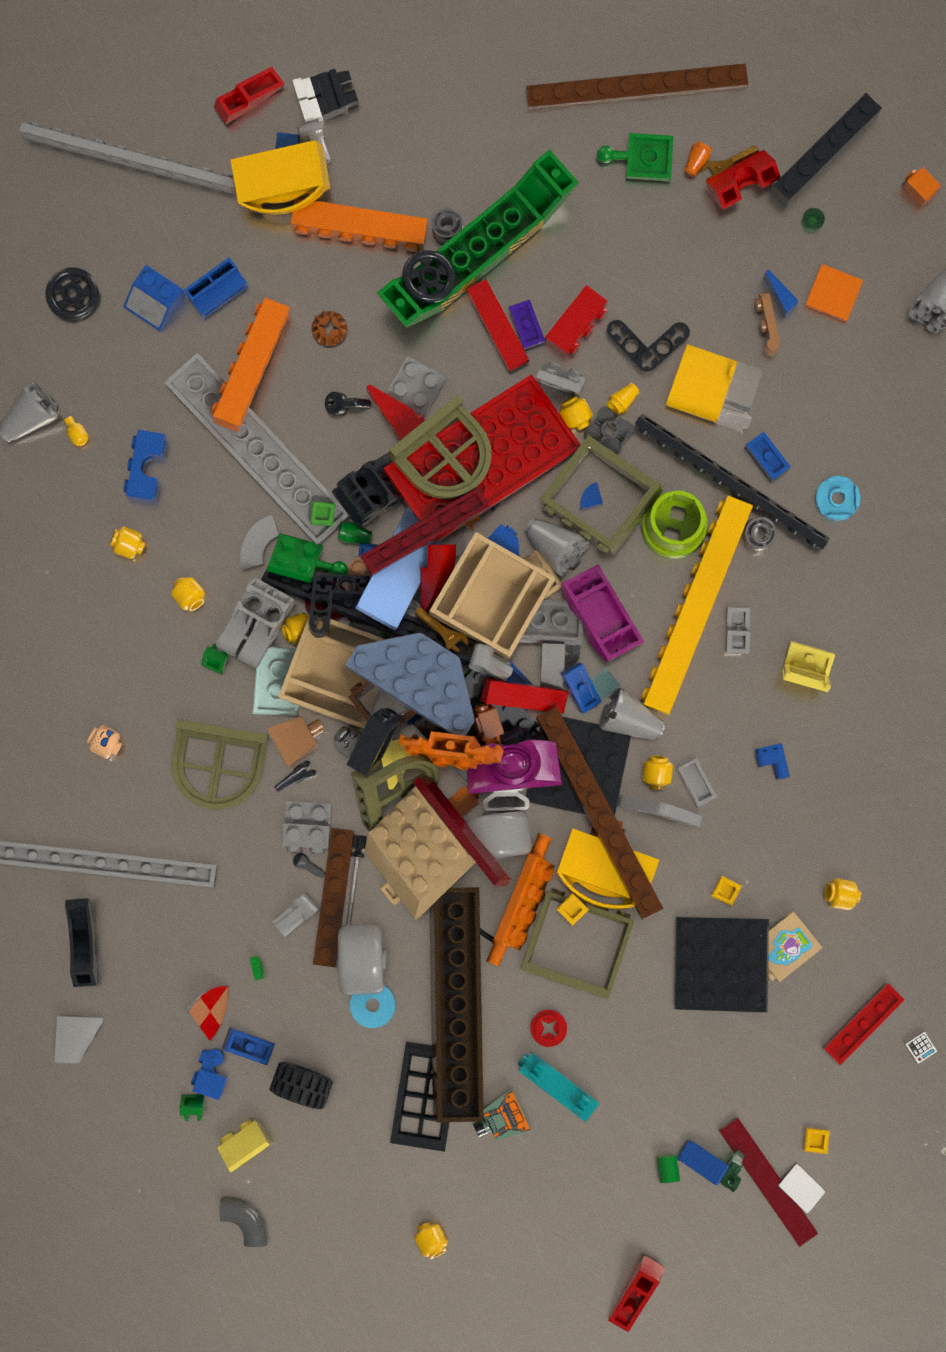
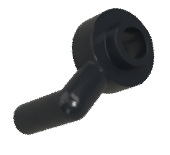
M330 392L325 398V408L331 414H343L347 407L370 408L371 406L369 399L347 398L342 392Z

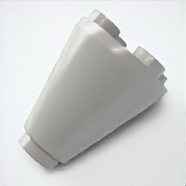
M946 269L913 300L910 312L908 313L911 319L919 321L933 333L946 329Z
M35 381L24 386L0 423V436L7 442L17 440L54 422L59 417V412L56 409L58 407L57 402L51 396L46 397L42 393V388Z
M533 518L524 530L528 539L549 566L560 576H563L570 568H577L581 562V553L589 545V541L581 535L542 519Z

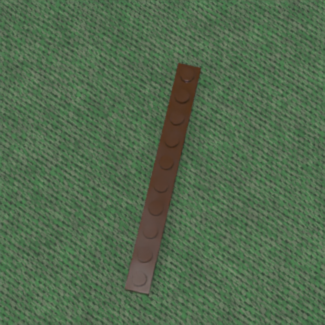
M746 63L529 85L526 86L528 110L748 88Z
M555 707L538 715L536 720L547 741L556 742L559 764L640 918L643 921L663 911L664 908L558 708Z

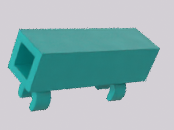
M533 1052L530 1055L525 1054L519 1061L520 1069L518 1071L583 1121L586 1122L600 1104Z

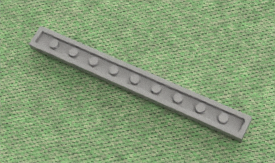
M29 122V124L21 123L19 129L22 137L29 140L236 194L234 177L227 173L219 175L213 173L208 168H192L186 162L173 163L170 162V159L163 156L154 158L144 151L136 150V152H132L121 145L109 146L99 139H93V141L86 140L82 135L76 133L71 135L64 134L62 130L57 128L45 129L40 124Z
M0 841V864L210 888H214L217 865Z

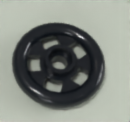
M424 250L408 258L403 267L402 280L407 292L413 298L424 303H436L448 297L455 285V271L451 262L444 255L436 251ZM431 260L440 264L438 269L429 265ZM418 262L424 266L419 272L413 268ZM426 274L432 277L431 281L425 279ZM440 275L447 277L446 284L439 283ZM417 278L421 286L416 288L412 279ZM426 288H436L435 294H427Z
M68 267L59 270L50 278L46 286L45 297L49 308L54 314L64 319L76 320L87 316L95 308L99 298V289L96 280L90 273L80 268ZM69 277L71 282L62 286L60 281ZM80 278L87 283L83 289L77 284ZM61 291L63 300L56 301L54 293ZM71 291H76L75 297H69ZM84 294L90 296L86 305L81 303ZM66 304L75 305V311L65 310Z

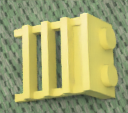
M791 641L782 668L783 680L828 692L831 687L829 673L835 653Z

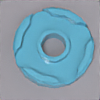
M833 476L824 480L816 490L815 495L816 507L821 515L834 521L846 520L851 517L858 509L861 499L859 488L856 484L843 476ZM832 494H842L844 497L843 503H834L832 501Z
M384 986V990L379 994L352 995L350 1011L353 1018L360 1025L367 1028H378L385 1025L395 1012L393 993ZM371 998L377 999L379 1002V1009L375 1012H370L366 1007L367 1001Z

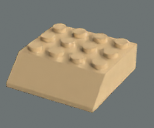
M475 532L430 609L429 615L465 634L470 639L479 642V644L492 647L495 653L509 660L556 577Z
M309 614L278 698L364 730L367 720L348 696L352 694L350 689L357 683L361 682L364 684L367 681L344 666L358 645L386 639L332 619L329 634L323 638H316L310 633ZM318 617L316 628L321 630L323 627L322 617ZM376 686L359 699L370 714L373 712L380 693V689Z
M416 786L368 833L365 853L415 920L425 913L476 863Z

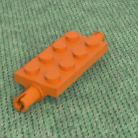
M538 833L497 933L492 940L494 944L486 959L487 962L500 967L506 948L511 946L521 950V947L526 943L530 925L536 919L539 903L543 901L546 886L554 874L553 869L555 865L545 861L546 858H544L552 838Z

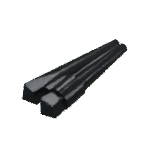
M305 760L302 764L297 765L293 769L294 771L274 786L277 789L276 791L280 792L314 776L316 770H306L310 765V761Z

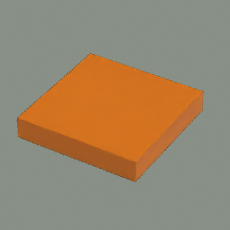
M821 264L805 306L847 322L863 280Z

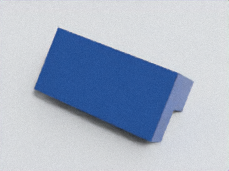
M228 257L185 288L184 291L202 318H205L247 288L248 284L240 274L237 266Z

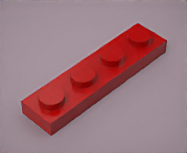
M887 983L823 1049L841 1065L905 999Z

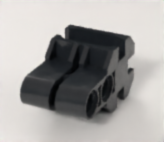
M388 453L376 460L368 461L358 471L355 472L353 470L336 484L337 487L332 491L357 528L369 524L373 518L382 516L395 504L403 500L383 471L384 467L392 463L391 459L387 456Z

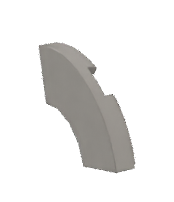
M272 514L259 520L246 534L240 551L242 571L264 565L263 556L266 547L272 540L279 537Z

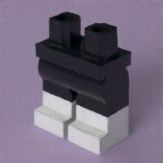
M331 69L329 72H323L313 77L292 80L306 123L317 119L319 122H322L340 114L349 113L348 108L359 103L355 90L343 93L341 88L353 84L349 70L336 72V69Z

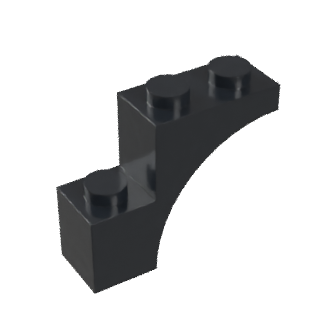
M89 898L65 900L70 940V975L73 987L97 986L98 963L94 950L96 928Z

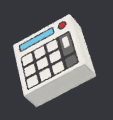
M925 1032L920 1033L904 1044L917 1064L937 1052Z

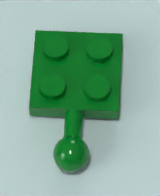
M629 133L628 151H617L608 145H603L597 150V158L602 163H609L613 159L627 160L626 179L670 182L674 136Z
M280 533L268 563L267 571L311 583L316 569L327 571L331 574L347 575L348 567L342 561H336L332 564L319 560L323 551L322 544L316 545L314 542Z

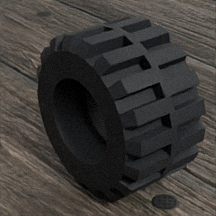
M279 1062L269 1090L278 1097L319 1110L325 1107L333 1081L329 1077L288 1062Z

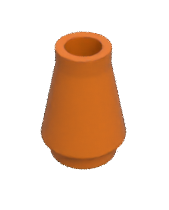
M696 141L695 145L691 146L684 171L696 176L710 158L712 148L700 141Z

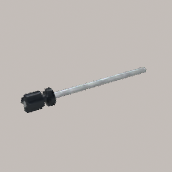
M353 835L352 847L355 849V852H351V856L355 857L346 925H351L359 857L364 858L361 850L365 849L366 836Z

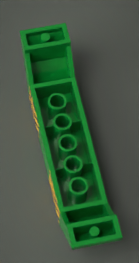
M549 149L532 163V166L514 187L436 251L444 255L451 262L455 271V285L448 297L436 303L418 301L407 292L402 276L392 279L377 292V295L406 328L441 312L462 295L467 288L474 285L540 230L579 185V182ZM431 260L429 264L430 266H433L436 269H438L440 266V264L434 260ZM420 264L415 268V270L419 272V270L424 266ZM429 274L425 275L426 280H432V277ZM440 275L439 283L446 284L447 277ZM417 278L412 279L416 288L421 286ZM435 287L426 288L427 294L436 293Z

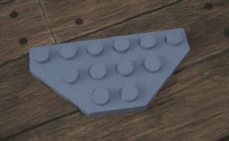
M422 633L358 645L344 666L449 734L466 736L475 721L460 658Z

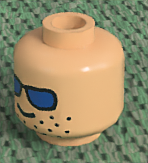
M101 725L99 728L94 727L87 740L89 750L104 759H108L112 754L116 756L122 746V743L119 742L120 733L105 725Z

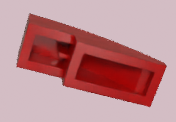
M271 66L236 84L235 89L216 98L214 108L224 123L228 124L268 99L284 86V82Z
M456 544L428 545V567H421V608L427 613L430 612L454 570Z

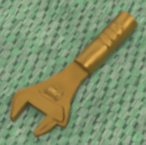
M754 145L726 160L706 161L701 168V172L707 168L711 170L713 175L708 177V180L758 153L759 150Z
M421 607L417 608L414 614L441 635L447 650L452 649L453 651L460 652L455 646L460 640L466 646L468 645L465 634L445 628Z

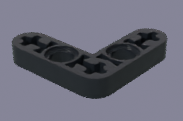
M621 320L611 321L607 325L606 335L641 373L650 374L688 340L690 329L685 323H675L648 348ZM613 326L615 328L621 327L620 334L623 337L626 334L629 335L623 340L622 344L619 343L621 337L617 333L611 334ZM675 329L679 331L683 329L684 337L682 338L681 336H678L674 340V343L677 345L674 346L670 339H672L675 336ZM629 341L635 342L638 345L637 351L633 353L628 352L625 348L626 343ZM664 342L668 344L669 352L666 354L659 353L657 350L659 343ZM652 350L653 353H654V355L656 356V357L651 361V364H650V365H651L652 367H649V366L643 367V366H642V364H643V360H642V359H645V360L650 359V358L652 357V355H653V354L650 352V351Z
M340 574L317 575L313 580L309 618L310 633L316 638L327 636L331 625L333 598L360 599L371 577ZM322 582H326L327 584L325 586V589H321L320 587ZM333 582H336V590H333ZM344 582H349L353 587L349 591H343L340 589V585ZM356 583H359V591H356ZM319 601H324L328 604V607L325 610H318L315 605ZM318 617H322L323 627L321 630L316 628Z

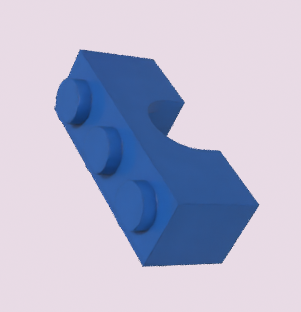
M138 430L137 436H133L131 448L134 449L133 458H129L127 466L130 475L129 480L125 479L123 492L126 493L129 500L156 503L159 481L157 478L146 476L143 469L144 465L151 459H164L167 442L165 434Z

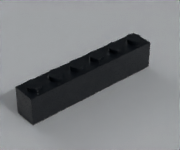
M865 93L772 186L770 194L786 208L878 117L882 107Z

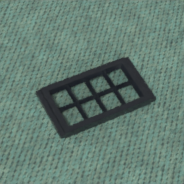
M406 1042L390 1143L445 1152L449 1122L441 1123L439 1137L422 1135L424 1120L433 1121L432 1115L425 1114L427 1100H433V1095L428 1094L430 1079L432 1080V1045ZM412 1056L429 1058L427 1073L410 1071ZM409 1076L426 1079L424 1093L407 1091ZM406 1096L423 1099L421 1113L403 1111ZM402 1116L419 1119L417 1134L400 1131Z

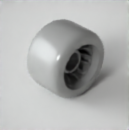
M503 811L483 813V816L464 819L476 837L495 859L527 855L531 852L532 842L529 819L525 812L503 813Z
M376 924L345 925L341 927L338 932V974L341 992L346 995L381 993L385 986V969L387 966L382 927Z

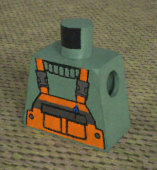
M512 1088L483 1108L484 1121L473 1124L478 1137L492 1132L495 1140L531 1130Z

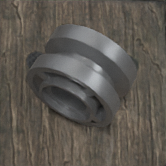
M450 208L437 211L431 221L434 238L438 242L445 244L463 229L461 215ZM445 224L452 225L450 229L442 228Z
M757 517L745 524L742 534L745 543L749 547L764 549L773 544L776 539L777 530L774 523L768 518ZM757 527H761L765 531V535L761 540L757 539L754 535Z

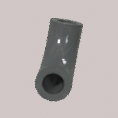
M221 1198L220 1222H230L239 1226L243 1232L244 1246H267L265 1225L257 1211L243 1201Z

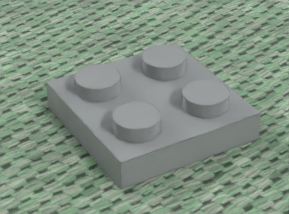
M407 356L386 394L410 407L415 413H420L425 418L447 377Z

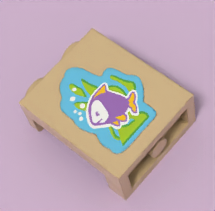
M794 911L787 914L783 920L769 930L768 978L771 981L775 979L777 982H781L823 948Z

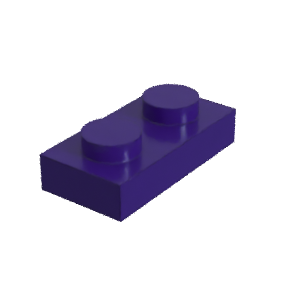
M530 299L509 306V311L523 349L545 343Z

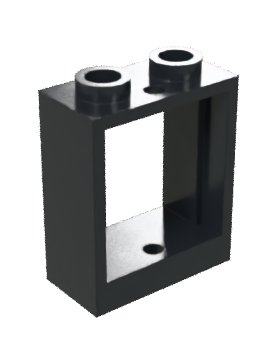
M381 708L370 716L346 764L347 766L365 776L379 766L402 720L401 717L397 716L396 711L390 708Z

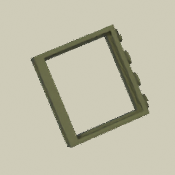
M588 435L541 496L540 501L543 505L542 509L549 515H557L561 518L560 522L570 529L573 526L579 531V535L588 541L591 539L596 542V547L605 553L609 551L615 555L663 490L660 483ZM589 452L647 491L611 540L553 501V498Z
M552 888L551 892L546 891L520 970L609 999L635 920L630 919L631 915L618 910L617 914L608 912L607 908L594 907L580 899L589 908L588 913L624 925L604 988L530 963L551 900L562 903L567 899V897H564L566 892Z

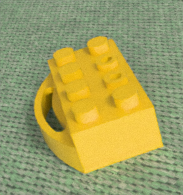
M317 140L230 159L238 204L258 213L269 215L292 213L310 205L326 190L331 189L324 148ZM310 194L309 197L300 203L287 208L276 210L262 208V204L286 203L303 195Z
M572 828L556 871V875L562 883L580 899L601 908L628 909L635 907L599 838ZM634 851L651 884L659 859ZM577 882L587 890L601 896L621 898L623 903L608 904L595 901L573 887V883Z

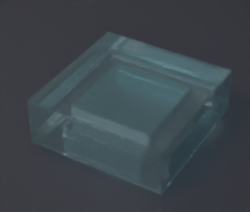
M607 668L591 680L602 700L608 697L617 687L621 686Z

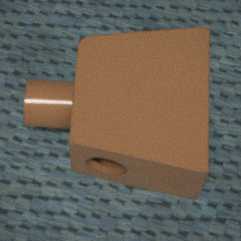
M302 716L267 728L288 768L294 766L318 746L314 736L325 731L319 719L307 725Z

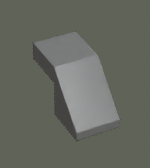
M542 643L540 686L563 690L561 674L564 672L565 644Z

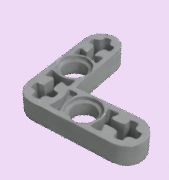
M620 795L618 807L662 816L699 828L703 818L701 815L669 804Z

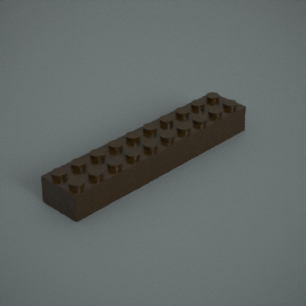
M479 887L449 888L430 907L433 1121L437 1123L484 1121Z

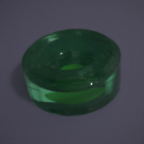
M817 208L806 210L802 217L803 227L811 232L820 230L825 222L823 212Z

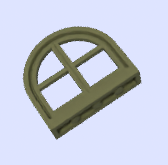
M459 394L389 449L387 455L415 488L434 498L455 499L474 490L484 480L491 463V446L487 434L463 406L464 400ZM458 418L473 437L451 454L435 435ZM429 441L445 460L422 477L407 458ZM476 441L479 449V463L473 475L470 476L455 457ZM449 464L464 482L455 486H439L427 480L445 465Z
M177 719V732L171 768L174 781L181 793L194 804L213 810L232 808L249 798L257 788L262 776L269 736L262 733ZM188 737L217 742L213 767L184 762ZM225 744L255 749L250 773L221 769ZM184 767L212 772L207 796L198 793L192 788L185 776ZM220 773L248 778L243 787L234 794L223 798H216Z
M412 755L392 762L367 778L356 770L352 772L351 776L362 824L370 832L383 819L381 807L399 796L403 799L407 795L406 792L415 787L414 781L418 777H431L437 785L439 772L433 762L426 756ZM413 768L425 771L404 783L402 771ZM397 774L399 787L379 799L376 786Z

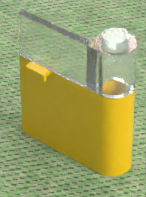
M687 344L666 406L742 432L743 428L748 429L752 416L748 414L763 370Z

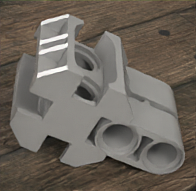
M253 577L245 589L243 598L235 606L231 619L221 634L216 647L235 657L244 641H246L238 659L257 669L272 642L282 630L281 626L285 619L290 616L296 602L288 595ZM251 599H258L260 604L256 609H249L248 602ZM278 610L280 612L278 619L269 620L267 616L269 611Z

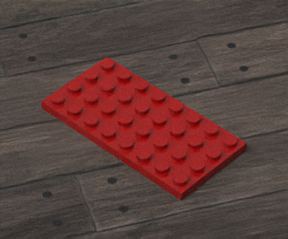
M532 374L470 413L484 429L491 446L490 467L484 480L478 486L479 491L489 505L488 509L572 456L581 445ZM459 420L435 435L451 454L473 437ZM429 441L407 458L422 477L445 460ZM476 441L455 457L470 476L473 475L479 463V449ZM393 462L383 468L384 473L418 522L458 499H439L422 493L411 484ZM449 464L445 465L427 480L439 486H455L464 482ZM480 514L476 515L475 517L464 522L463 524L452 529L451 531L447 532L446 534L442 535L441 537L435 539L432 542L434 544L437 543L438 541L445 538L446 536H448L455 530L459 529L460 527H462L472 519L476 518Z

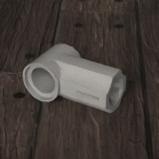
M319 120L297 126L302 143L317 140L323 145L326 164L330 162L331 159L324 142V134Z
M475 644L468 667L476 672L486 673L497 680L506 681L513 671L511 663L494 654L495 650L485 644Z
M304 892L290 904L286 911L273 921V924L286 937L303 921L306 922L314 916L320 908Z

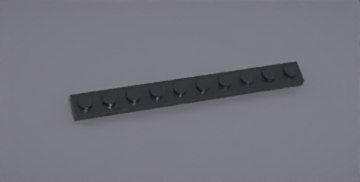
M640 415L635 422L639 432L646 436L652 435L657 439L656 442L666 449L670 447L676 451L675 455L683 461L688 459L695 464V469L704 474L706 472L713 476L712 479L719 485L729 486L732 488L731 492L739 498H747L755 509L759 511L765 510L770 514L769 517L779 524L783 522L789 526L788 530L797 536L801 534L807 538V543L818 549L820 547L824 549L830 537L646 415Z
M266 569L261 581L277 590L311 603L314 577L311 583L268 572ZM322 582L320 585L321 589H325L326 582ZM333 598V612L396 637L422 633L447 649L441 635L418 618L404 614L400 624L394 631L357 610L355 607L359 599ZM324 601L316 603L320 607H328V604ZM467 638V646L461 640L455 644L460 652L453 651L452 649L449 651L458 656L460 662L469 665L474 646L479 644V642Z

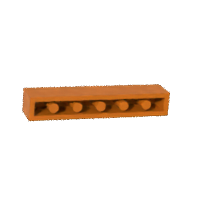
M295 199L294 205L300 203L304 199ZM314 201L305 208L292 212L291 227L296 233L308 235V232L316 233L321 238L335 236L346 242H351L354 239L360 240L361 243L366 245L379 243L383 244L386 248L395 249L398 246L405 247V250L410 252H418V250H424L428 218Z
M266 297L262 304H257L254 312L256 319L254 323H249L245 333L248 336L246 342L240 343L237 350L239 358L236 363L232 362L228 374L231 375L228 383L224 381L219 392L222 395L219 402L215 401L210 414L213 415V423L237 433L239 432L289 317L290 307Z

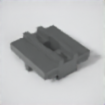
M603 406L590 426L586 428L583 436H591L618 455L626 440L634 432L635 426L623 419L620 414L617 415L606 406ZM606 426L615 430L613 436L603 431Z

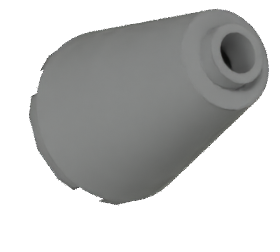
M617 687L612 692L609 698L613 700L609 705L605 704L600 716L599 726H601V729L653 741L663 735L665 726L660 717L624 689Z

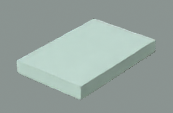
M269 647L256 669L253 714L299 717V706L278 698L297 648Z

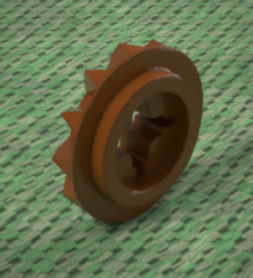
M333 310L323 311L318 316H315L312 323L313 337L324 346L337 345L343 341L347 334V323L341 314ZM331 320L332 326L336 329L331 330L327 337L326 329L321 326H327Z

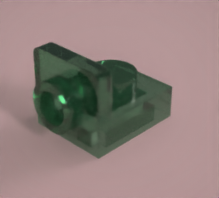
M738 1149L725 1162L729 1168L720 1181L722 1186L729 1188L732 1192H735L740 1184L741 1178L737 1174L743 1168L741 1163L745 1156Z

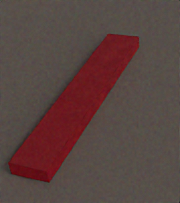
M477 487L360 555V558L371 576H374L487 510L489 505Z
M418 777L414 781L415 786L494 886H507L512 881L476 837L431 777Z
M738 1117L718 1130L797 1245L801 1247L818 1235V1232L800 1206L779 1187L782 1180Z

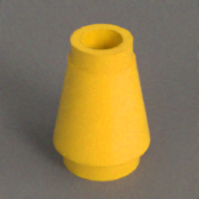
M630 383L609 396L607 406L617 415L625 413L640 391L636 385Z

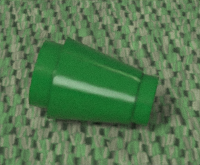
M350 521L347 523L342 522L337 539L342 540V543L369 544L372 531L362 527L357 528Z

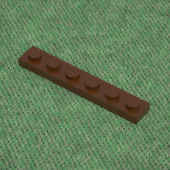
M331 828L313 965L336 968L338 932L342 927L354 835L353 830Z

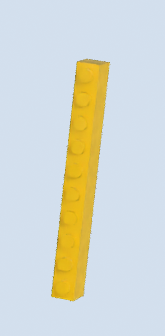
M727 496L725 501L720 500L716 510L719 513L717 522L712 520L708 533L711 534L709 542H703L699 554L703 555L700 563L695 562L691 575H694L692 584L687 582L683 595L686 596L684 604L679 603L674 616L678 617L676 624H671L666 637L669 638L667 646L662 645L657 657L661 659L659 666H654L649 676V679L653 680L650 688L645 687L641 696V700L644 701L643 705L648 709L665 716L670 714L753 505L731 496Z

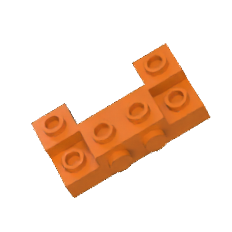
M431 731L429 739L418 737L417 734H413L409 738L400 735L399 744L407 754L414 756L428 755L436 766L446 767L451 765L461 770H468V768L477 769L478 764L501 763L504 751L500 745H496L494 748L486 745L485 747L480 746L476 738L472 736Z

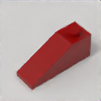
M372 385L366 386L368 394L399 441L425 421L420 413L417 415L413 409Z
M644 1255L608 1321L629 1332L659 1285L664 1266Z

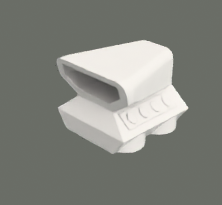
M524 789L489 792L491 795L484 799L483 808L486 811H503V813L523 811L529 808V799L519 793Z

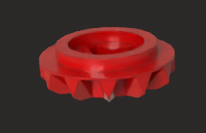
M543 1010L536 1014L531 1022V1035L538 1044L544 1047H553L564 1040L567 1034V1023L560 1013L554 1010ZM541 1021L547 1024L556 1021L553 1030L557 1035L554 1036L548 1032L541 1036L545 1029Z

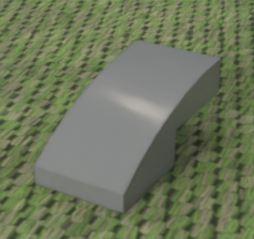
M727 606L726 653L749 654L750 607Z

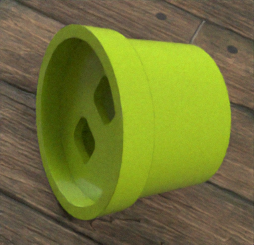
M671 491L659 495L641 519L640 528L646 545L654 553L664 558L680 559L693 554L701 547L707 535L708 521L701 502L694 495L685 491ZM673 506L686 510L683 521L670 517ZM670 527L679 530L678 540L665 537L666 528Z

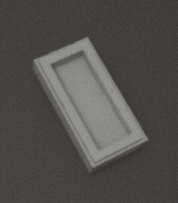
M697 757L676 767L697 808L718 797Z

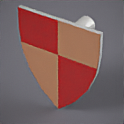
M215 986L206 990L192 1005H188L185 1009L186 1014L192 1017L208 1041L213 1038L223 1021L228 1003L229 986Z

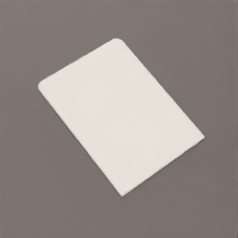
M798 1164L793 1167L779 1184V1187L806 1213L811 1211L825 1193Z

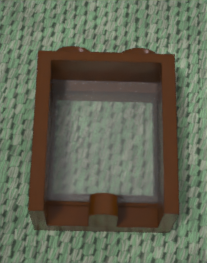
M368 681L364 684L359 682L350 689L352 694L348 698L367 722L370 716L381 708H390L397 712V716L402 718L398 728L417 714Z

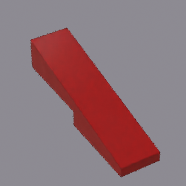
M487 279L467 288L468 297L509 372L528 363L529 358Z
M485 678L481 701L486 704L539 711H549L557 707L559 712L564 714L569 691Z

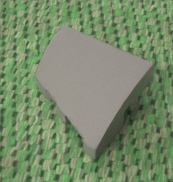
M57 1016L54 1063H80L99 1027L103 1024L104 1018Z

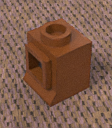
M486 703L476 705L475 709L472 710L475 719L473 725L477 731L476 737L486 741L504 734L497 708Z

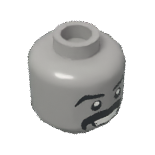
M352 725L342 726L334 735L335 748L349 759L362 732Z

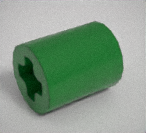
M665 1155L657 1157L659 1182H679L678 1156Z

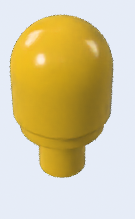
M72 416L64 419L68 427L66 432L71 442L75 446L85 445L88 441V434L83 425L76 423Z

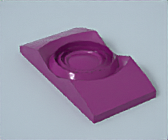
M599 564L561 584L570 610L584 626L590 644L606 662L644 643L643 638Z
M526 740L514 745H500L504 750L501 763L478 764L477 769L468 768L466 770L469 794L561 785L556 742ZM493 743L486 744V746H489L490 748H494L496 745H500Z

